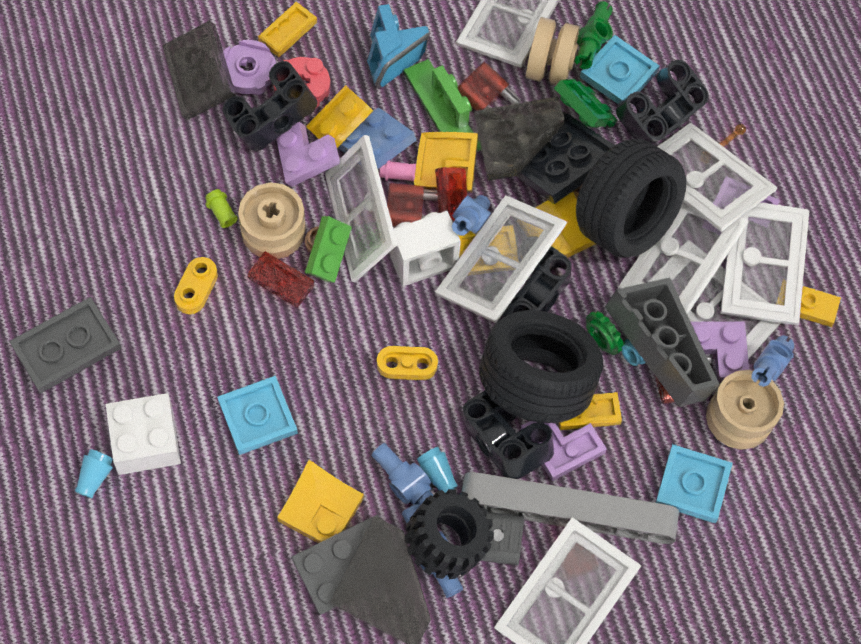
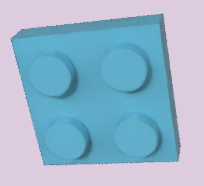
M614 35L595 55L592 66L581 71L580 78L618 104L631 93L640 92L658 73L660 65Z
M276 376L217 397L239 455L298 434Z
M672 444L655 503L676 507L680 513L716 524L733 463Z

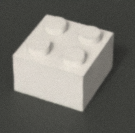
M448 211L441 213L433 212L427 214L421 220L412 223H400L393 229L397 246L390 251V257L403 286L450 271L459 260L461 240L452 229L453 222Z
M168 393L106 404L113 462L118 475L181 464L173 409Z

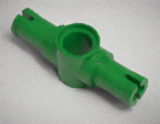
M600 1L596 4L593 16L588 19L584 27L579 29L577 44L580 48L574 61L576 65L580 63L579 67L582 69H588L592 66L595 54L600 51L602 44L611 39L613 35L612 27L608 23L613 8L611 5L608 7L609 3L605 1Z

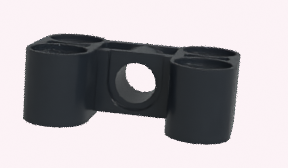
M674 60L658 72L657 83L668 98L658 107H655L650 99L641 92L631 93L618 103L616 115L634 139H644L655 144L690 119V116L708 102L709 94L706 87L691 67L683 60ZM670 71L676 74L677 81L672 78ZM688 94L693 97L694 103L689 100ZM629 103L636 107L637 113L630 109ZM647 126L653 129L654 136L649 134Z
M280 61L271 67L269 78L277 90L272 97L260 106L252 108L242 96H233L223 105L222 111L237 135L253 151H260L266 148L268 144L289 131L292 126L311 114L317 107L315 95L295 68L287 61Z
M538 237L527 238L522 243L521 262L537 242ZM551 246L531 273L532 277L516 294L498 321L520 311L548 312L571 281L572 264L570 260ZM553 268H562L565 270V273L561 276H555L550 271ZM494 282L488 285L484 291V299L491 302L490 299L498 295L505 284Z
M486 391L481 392L464 404L463 415L468 434L475 440L484 455L491 459L505 477L513 479L522 478L553 457L554 443L552 430L547 424L536 422L516 433L508 423L517 416L512 415L497 405Z

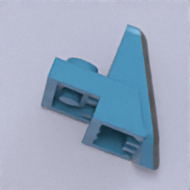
M389 4L381 5L377 8L370 34L372 45L367 59L374 85L379 88L385 86L404 72V69L421 59L427 49L430 34L427 26L399 30L398 18L396 14L392 15Z

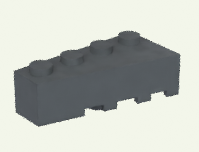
M670 277L617 289L605 306L606 310L678 407L706 401L719 386V382Z

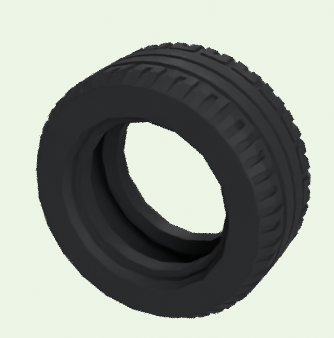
M644 139L625 140L614 145L597 160L580 189L576 204V219L582 234L606 251L620 258L638 256L649 250L671 227L684 201L686 176L682 164L669 153Z
M526 310L510 314L499 320L492 327L479 365V377L490 398L512 415L538 423H559L580 415L589 407L603 370V357L594 338L577 323L554 313ZM523 360L549 365L558 372H547L532 367Z

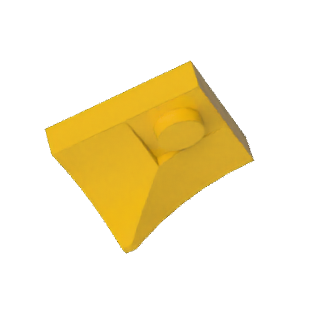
M421 133L414 187L472 193L478 133Z
M571 192L556 204L547 200L535 207L567 222L564 229L551 245L567 258L596 244L580 231L576 219L577 199L574 192ZM517 219L527 238H539L544 232Z
M308 460L295 488L277 519L278 522L320 543L346 530L362 503L364 494Z

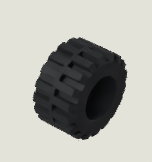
M448 489L446 493L440 490L433 496L427 497L410 517V521L405 528L408 533L404 536L405 543L410 544L407 551L409 556L414 555L416 557L414 563L418 567L420 565L425 567L424 572L428 575L435 572L436 578L443 579L448 575L449 580L456 579L459 575L464 576L490 550L492 546L490 542L494 539V532L490 531L493 526L492 519L486 518L488 511L485 507L481 509L477 505L480 501L475 497L471 500L468 498V493L463 491L458 495L455 489ZM437 523L446 524L453 528L460 538L461 546L447 542L440 535Z

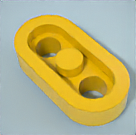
M198 257L188 264L174 293L175 304L182 313L195 314L204 307L218 277L216 265L211 259ZM199 268L207 269L204 273L197 272ZM187 293L194 294V296L189 299L184 297Z
M388 346L383 348L377 356V369L379 373L389 379L427 380L435 375L438 368L437 355L434 351L425 347ZM395 362L397 366L390 368L387 366V363ZM425 363L428 367L426 369H419L417 365Z

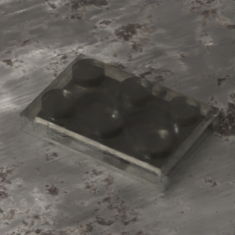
M209 20L162 45L181 115L186 120L236 96L217 28L213 22Z

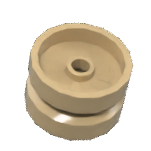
M540 17L529 55L526 79L540 82L545 76L548 65L551 66L549 74L551 85L556 86L560 80L568 79L577 53L578 45L576 43L580 26L565 23L561 27L558 39H554L556 33L555 20Z
M278 183L257 185L245 194L240 202L238 216L243 242L253 254L261 258L273 260L287 257L298 250L304 241L306 231L304 207L298 194L284 184Z
M751 370L735 371L725 377L710 400L706 413L709 429L717 440L728 447L740 450L755 448L763 443L783 415L784 408L781 391L773 380L767 386H759L760 380L758 379L756 383L752 380L753 371Z

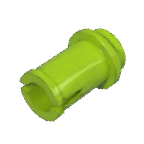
M216 189L206 195L205 205L207 208L212 209L221 228H228L237 222L238 217L228 204L226 193Z

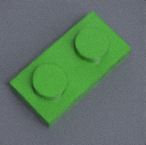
M322 216L305 273L326 282L335 283L352 226L330 216Z

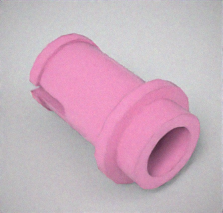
M389 160L380 168V178H385V181L396 179L414 182L416 164L392 162Z

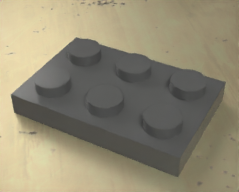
M91 297L9 341L40 394L122 349L119 341Z
M378 514L291 557L318 615L406 572Z

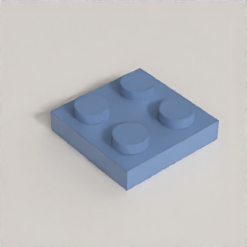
M378 107L338 148L346 153L362 136H369L377 169H379L387 161L393 159L417 140L412 130Z

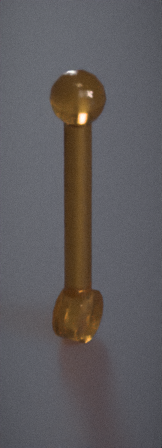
M738 124L735 127V131L719 144L724 147L736 136L743 135L746 132V126ZM703 152L700 161L703 164H709L712 156L707 152Z

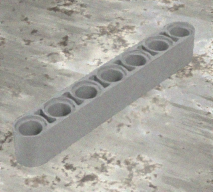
M468 472L464 475L462 491L468 493L469 499L472 500L475 497L480 501L477 505L481 509L485 507L488 512L525 516L524 520L561 527H565L573 517L596 533L660 544L676 542L679 509L670 505L477 472Z

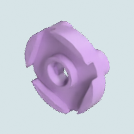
M256 40L239 41V45L232 48L229 46L221 54L219 70L223 85L241 94H263L272 83L269 78V71L276 64V60L270 53V49L262 42ZM248 63H252L254 69L250 71H244L243 68L240 67L246 66Z

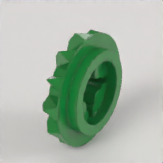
M599 311L588 314L586 316V328L588 333L597 342L598 347L612 355L622 351L624 344L620 338L621 333L610 322L609 317H604Z

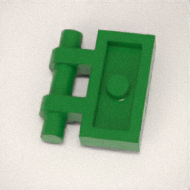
M575 79L560 80L554 87L561 95L560 100L579 114V119L584 125L591 128L605 127L607 125L609 128H612L618 122L617 118L612 114V109L607 104H602L595 97L596 93L590 87H585L581 81L577 82Z

